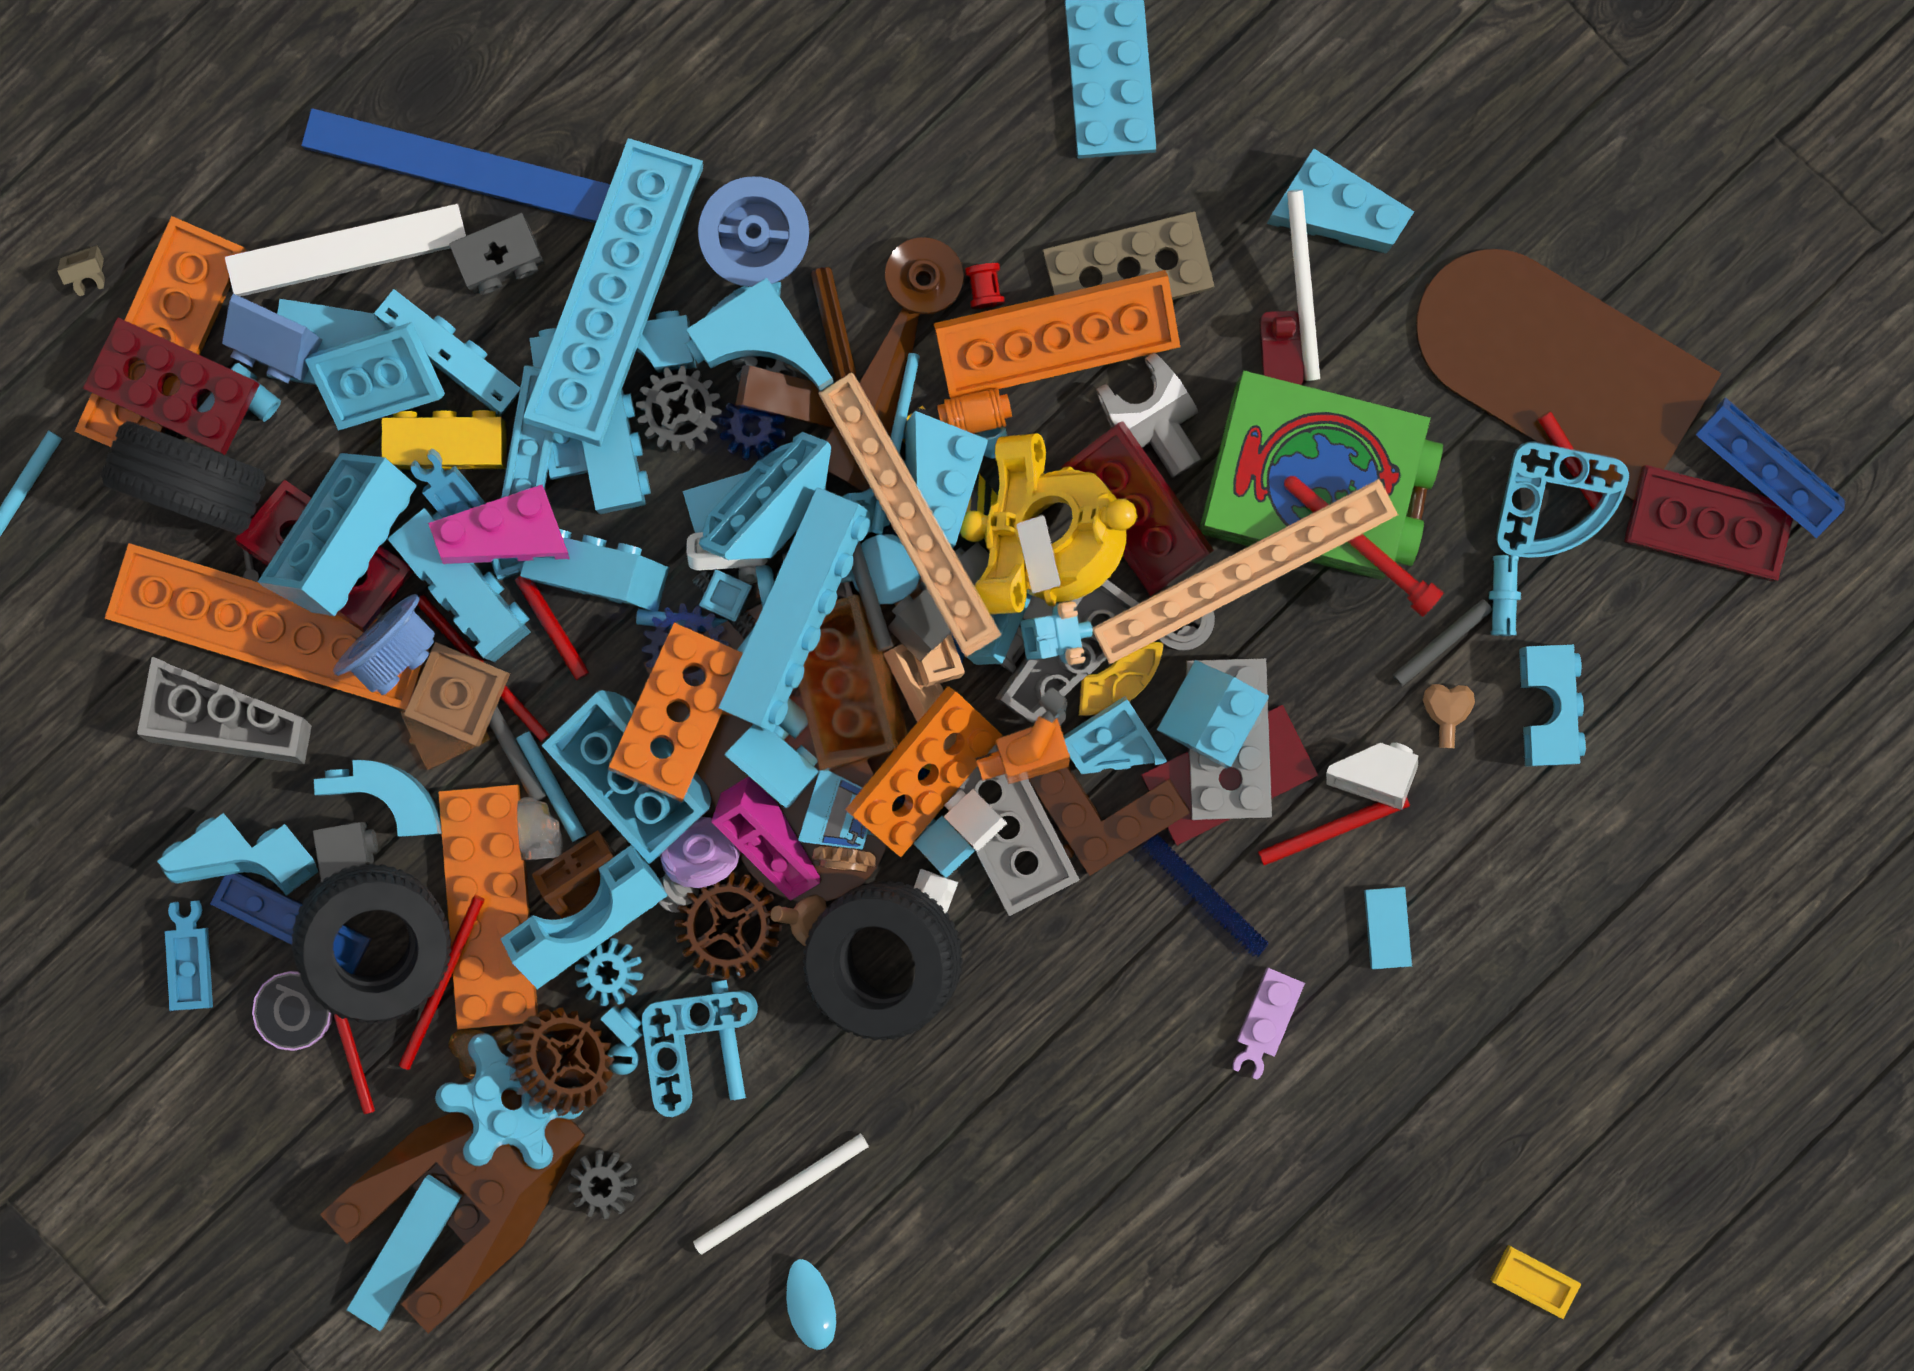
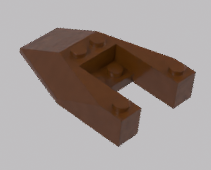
M514 1090L503 1091L501 1101L505 1108L517 1110L521 1107L522 1095H517V1092ZM451 1112L416 1128L320 1215L343 1241L348 1244L357 1238L412 1186L418 1190L428 1175H431L462 1195L446 1224L466 1245L401 1304L429 1334L525 1245L586 1135L572 1119L555 1118L546 1125L545 1137L552 1147L553 1159L543 1169L529 1167L525 1163L521 1151L509 1144L498 1147L487 1164L474 1166L469 1164L463 1155V1147L473 1133L474 1126L472 1120L462 1112Z

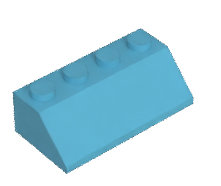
M340 453L258 580V583L312 613L335 616L337 611L346 604L348 594L358 578L367 571L369 561L377 548L388 538L389 529L398 515L408 506L410 496L417 485L385 457Z

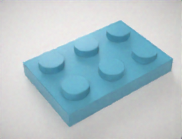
M412 322L312 353L305 359L338 431L440 400L445 394Z

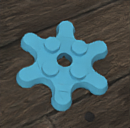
M487 1033L476 1034L468 1043L469 1055L476 1065L474 1078L465 1084L445 1083L439 1087L435 1095L436 1103L441 1110L449 1113L462 1112L472 1120L474 1126L473 1133L463 1147L465 1160L474 1166L485 1165L490 1161L498 1147L509 1144L521 1151L524 1161L529 1167L533 1169L545 1168L553 1159L552 1147L545 1137L546 1125L555 1118L575 1119L581 1115L583 1110L578 1114H572L569 1111L566 1115L559 1117L555 1109L550 1113L543 1114L542 1103L539 1102L535 1106H529L531 1096L528 1093L522 1095V1104L519 1109L509 1110L505 1108L501 1101L503 1091L514 1090L518 1093V1089L522 1086L519 1081H509L510 1075L516 1069L506 1065L507 1059L510 1057L501 1053L493 1036Z

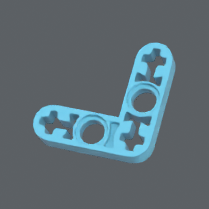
M737 990L663 1000L650 1004L644 1010L642 1027L652 1100L655 1109L665 1117L680 1115L687 1111L692 1103V1089L684 1035L738 1028L750 1024L755 1019L758 1011L756 999L752 994ZM735 998H738L740 1004H746L747 1012L741 1014V1020H738L736 1013L721 1015L720 1018L723 1023H718L719 1009L715 1001L716 999L720 1000L719 1008L734 1005ZM695 1003H702L709 1009L710 1018L705 1025H697L691 1020L690 1010ZM659 1008H661L663 1015L670 1016V1022L664 1024L665 1036L673 1034L674 1040H666L656 1044L655 1037H661L663 1033L661 1024H654L653 1016L658 1015ZM664 1047L670 1048L676 1053L677 1063L672 1070H666L658 1063V1053ZM679 1074L680 1080L672 1081V1089L674 1094L681 1095V1101L676 1103L675 1109H673L672 1103L664 1101V1095L670 1093L669 1081L661 1083L660 1077H670Z

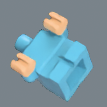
M1074 601L1055 605L1052 616L1020 620L1026 660L1059 656L1061 661L1068 665L1080 664L1085 661V657H1081V653H1084L1081 639L1091 637L1093 630L1089 621L1078 623V612L1073 609V607H1077Z

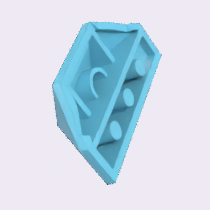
M801 432L793 438V442L778 447L758 460L707 515L703 528V537L699 541L701 548L727 560L772 558L799 528L816 488L825 490L831 453L829 442Z

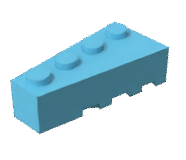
M423 508L387 539L422 581L426 580L430 585L428 589L436 600L447 611H452L455 615L453 617L454 622L460 630L473 642L475 640L478 642L475 648L485 659L496 662L531 632L525 625L530 619L515 601L508 605L499 593L504 588L491 572L488 571L483 575L474 563H442L428 523L443 517L438 512L433 515L430 511Z

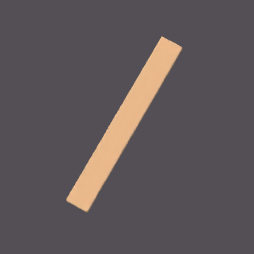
M851 372L819 392V396L962 652L969 656L1002 636L856 376Z
M1380 479L1100 623L1092 628L1093 633L1109 664L1394 518L1398 514Z

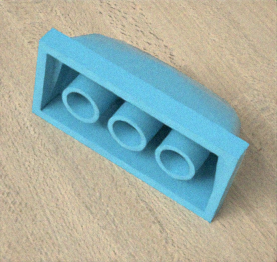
M601 690L593 695L542 746L650 864L709 810L712 800L708 786L696 772L683 801L680 802L608 770L636 706L624 696L615 692ZM656 738L650 744V750L657 758L665 759L673 753V748L665 738Z

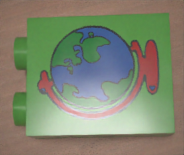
M1243 371L1235 385L1199 530L1203 535L1251 546L1313 513L1286 490L1284 481L1287 477L1296 476L1329 505L1380 479L1398 515L1363 534L1396 563L1412 566L1418 553L1424 527L1423 520L1406 516L1413 487L1432 489L1441 462L1443 444L1425 439L1430 422L1429 417ZM1348 542L1309 561L1380 580L1386 577L1382 571Z

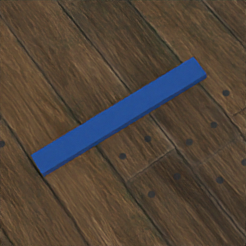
M312 108L301 145L304 149L593 223L597 222L611 185Z

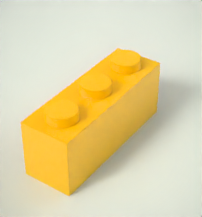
M488 410L472 411V417H457V412L433 411V417L417 418V412L414 411L394 413L393 418H382V457L389 460L399 470H411V464L415 460L422 468L430 469L434 465L427 455L430 449H434L441 455L442 468L444 470L451 469L454 466L457 469H506V421L501 417H496L495 411Z

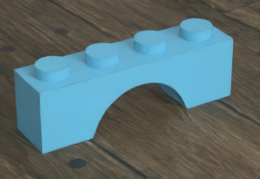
M666 311L656 314V320L646 322L636 352L645 356L657 373H664V368L666 367L670 371H677L680 366H685L686 369L696 368L695 358L685 344L691 340L686 331L690 327L687 315L680 316L679 311ZM556 328L539 331V337L529 338L534 367L542 368Z
M632 845L599 867L600 885L598 892L583 910L570 917L557 920L543 919L533 915L501 938L511 962L536 989H539L555 978L559 973L590 953L598 945L668 896L656 873Z

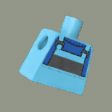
M820 768L798 841L862 850L867 835H874L845 809L863 787L827 769Z

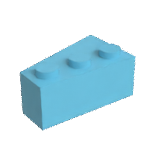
M1316 149L1312 150L1287 191L1303 190L1307 234L1337 239L1342 243L1386 254L1414 213L1405 205ZM1287 191L1273 211L1267 224L1290 228Z
M915 411L905 424L903 439H905L906 460L904 463L953 548L957 542L988 439Z
M561 529L559 530L570 559L555 560V557L551 556L533 557V560L524 561L520 576L526 579L585 595L589 594L606 598L609 601L620 604L623 602L653 612L659 610L669 567L640 556L641 548L623 543L618 544L617 550L605 547L606 540L588 535H583L581 542L570 539L572 533Z

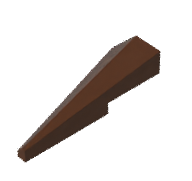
M902 308L860 381L862 389L890 438L908 354L913 351L919 319L918 313H913ZM835 424L826 440L831 446L827 474L849 485L855 491L862 493L868 490L870 485Z

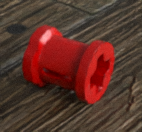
M985 263L965 268V275L970 277L973 294V300L971 301L972 309H983L1005 304L1004 296L1000 295L997 272L1000 271L999 263Z

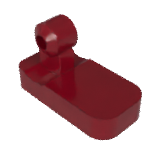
M1296 311L1266 312L1259 321L1262 375L1301 385L1304 376L1299 315Z

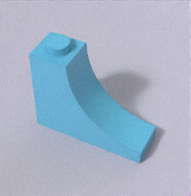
M768 278L760 281L686 329L691 338L690 341L685 343L698 364L705 360L710 369L728 360L748 356H761L780 360L795 367L805 374L820 392L833 384L830 373Z

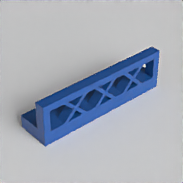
M1726 397L1717 405L1716 412L1696 432V436L1815 538L1844 511L1845 499Z

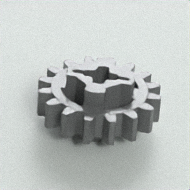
M680 366L678 375H673L670 369L666 367L664 368L665 378L660 380L657 376L651 375L650 379L654 386L651 389L641 387L640 391L647 398L646 401L636 402L637 409L645 411V415L637 419L640 425H650L645 435L648 439L658 435L657 446L661 449L670 442L674 453L679 452L681 444H686L690 451H695V440L699 439L704 444H707L709 441L705 432L707 430L717 432L719 429L712 422V419L723 416L722 410L713 407V404L721 401V397L718 393H708L714 384L711 380L700 383L702 373L699 370H696L690 377L687 376L685 366ZM682 384L677 391L670 393L663 391L669 386ZM698 391L702 394L705 401V414L696 409L694 401L697 398ZM682 401H685L684 405L688 413L686 415L680 413L674 418V413L670 407L672 404L680 405ZM654 405L661 409L664 414L661 427L657 425L654 418ZM690 425L696 427L690 433L677 435L681 428Z

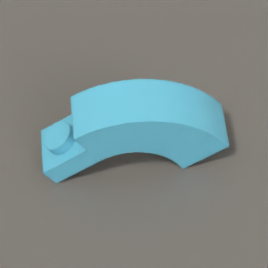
M352 760L353 776H349V769L327 770L325 771V778L314 779L315 795L369 793L380 798L388 805L395 817L398 837L442 834L440 812L432 796L417 779L400 768L382 762Z

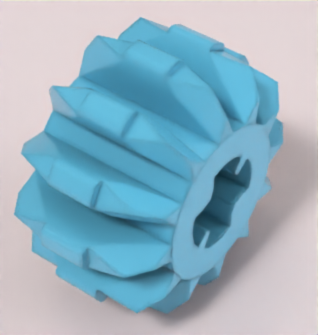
M611 938L608 944V952H606L604 943H601L595 948L597 956L593 952L583 956L584 959L590 962L589 965H575L576 971L587 973L586 978L576 982L577 986L584 987L589 983L592 985V988L586 994L588 1000H592L600 991V1003L602 1006H607L610 1002L611 992L617 1004L625 1002L621 988L631 995L636 994L638 990L629 982V979L642 980L643 973L631 971V967L640 964L642 960L641 957L627 960L626 956L633 948L630 944H626L618 953V939ZM606 961L613 962V969L619 970V976L611 978L612 983L606 982V975L600 974V967L608 965Z

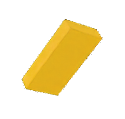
M1510 1245L1507 1246L1490 1279L1493 1283L1561 1319H1564L1581 1286L1580 1282Z

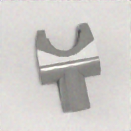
M1152 353L1145 358V362L1153 375L1151 379L1154 384L1153 395L1147 401L1140 404H1130L1123 401L1118 395H1114L1106 383L1098 387L1096 392L1111 427L1124 421L1142 448L1149 443L1151 444L1170 476L1174 478L1202 460L1180 426L1181 423L1197 414L1198 410L1176 374L1156 353Z

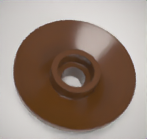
M927 237L913 238L900 244L891 253L885 268V283L889 294L901 307L913 313L931 314L944 310L958 297L963 284V268L957 254L945 243ZM925 275L930 279V283L926 286L919 285L916 277Z

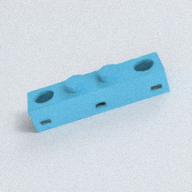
M395 289L392 290L375 311L374 319L387 329L412 322L430 362L489 409L495 411L498 416L501 417L519 395L520 387L484 360L488 354L471 340H468L466 344L452 335L456 329L438 315L433 320ZM390 313V314H391L392 316H394L396 319L394 320V319H393L391 316H389L388 314ZM441 354L444 355V356H445L446 358H448L449 360L447 361L446 359H444V358L441 356ZM494 394V395H495L496 397H498L501 401H498V400H497L495 397H493L492 395Z

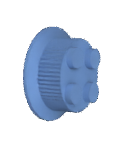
M744 177L725 184L709 198L700 216L698 237L700 248L706 261L718 275L733 284L753 287L765 278H768L771 284L777 283L796 269L803 259L808 246L809 223L803 205L786 186L768 178Z
M416 594L410 595L382 615L348 648L336 663L333 672L339 676L351 671L371 692L378 690L381 695H385L399 682L400 678L398 675L407 667L414 670L421 665L429 656L426 650L434 643L433 637L435 633L414 612L419 602V597Z

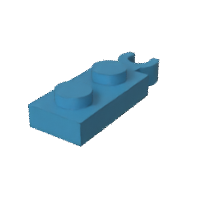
M430 449L427 455L434 465L432 468L424 469L416 460L412 462L411 471L417 479L429 483L423 488L424 496L443 518L486 504L456 466L445 472L442 468L441 455L436 450Z
M191 901V913L188 917H184L180 914L179 902L170 903L168 913L171 920L176 923V930L165 931L169 1011L213 1007L209 932L208 928L197 929L196 922L202 915V905L200 901Z

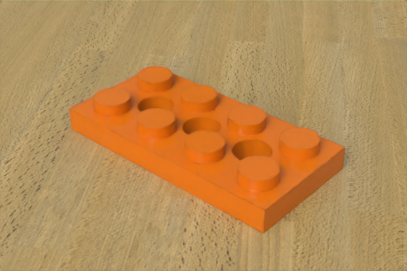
M673 623L608 770L682 802L723 710L719 709V705L743 653L677 623ZM689 666L701 668L705 673L704 683L699 686L688 685L683 679V671ZM673 702L684 703L689 709L688 719L683 722L672 721L667 715V706ZM656 738L669 740L673 746L672 755L665 759L655 757L650 750L651 742Z
M947 686L845 810L895 854L902 857L977 767L975 758L987 755L996 744V740L1002 737V734L955 690ZM956 733L954 745L944 750L945 739L950 734ZM926 764H931L929 775L925 779L918 781L920 769ZM905 795L903 806L897 811H892L895 799Z

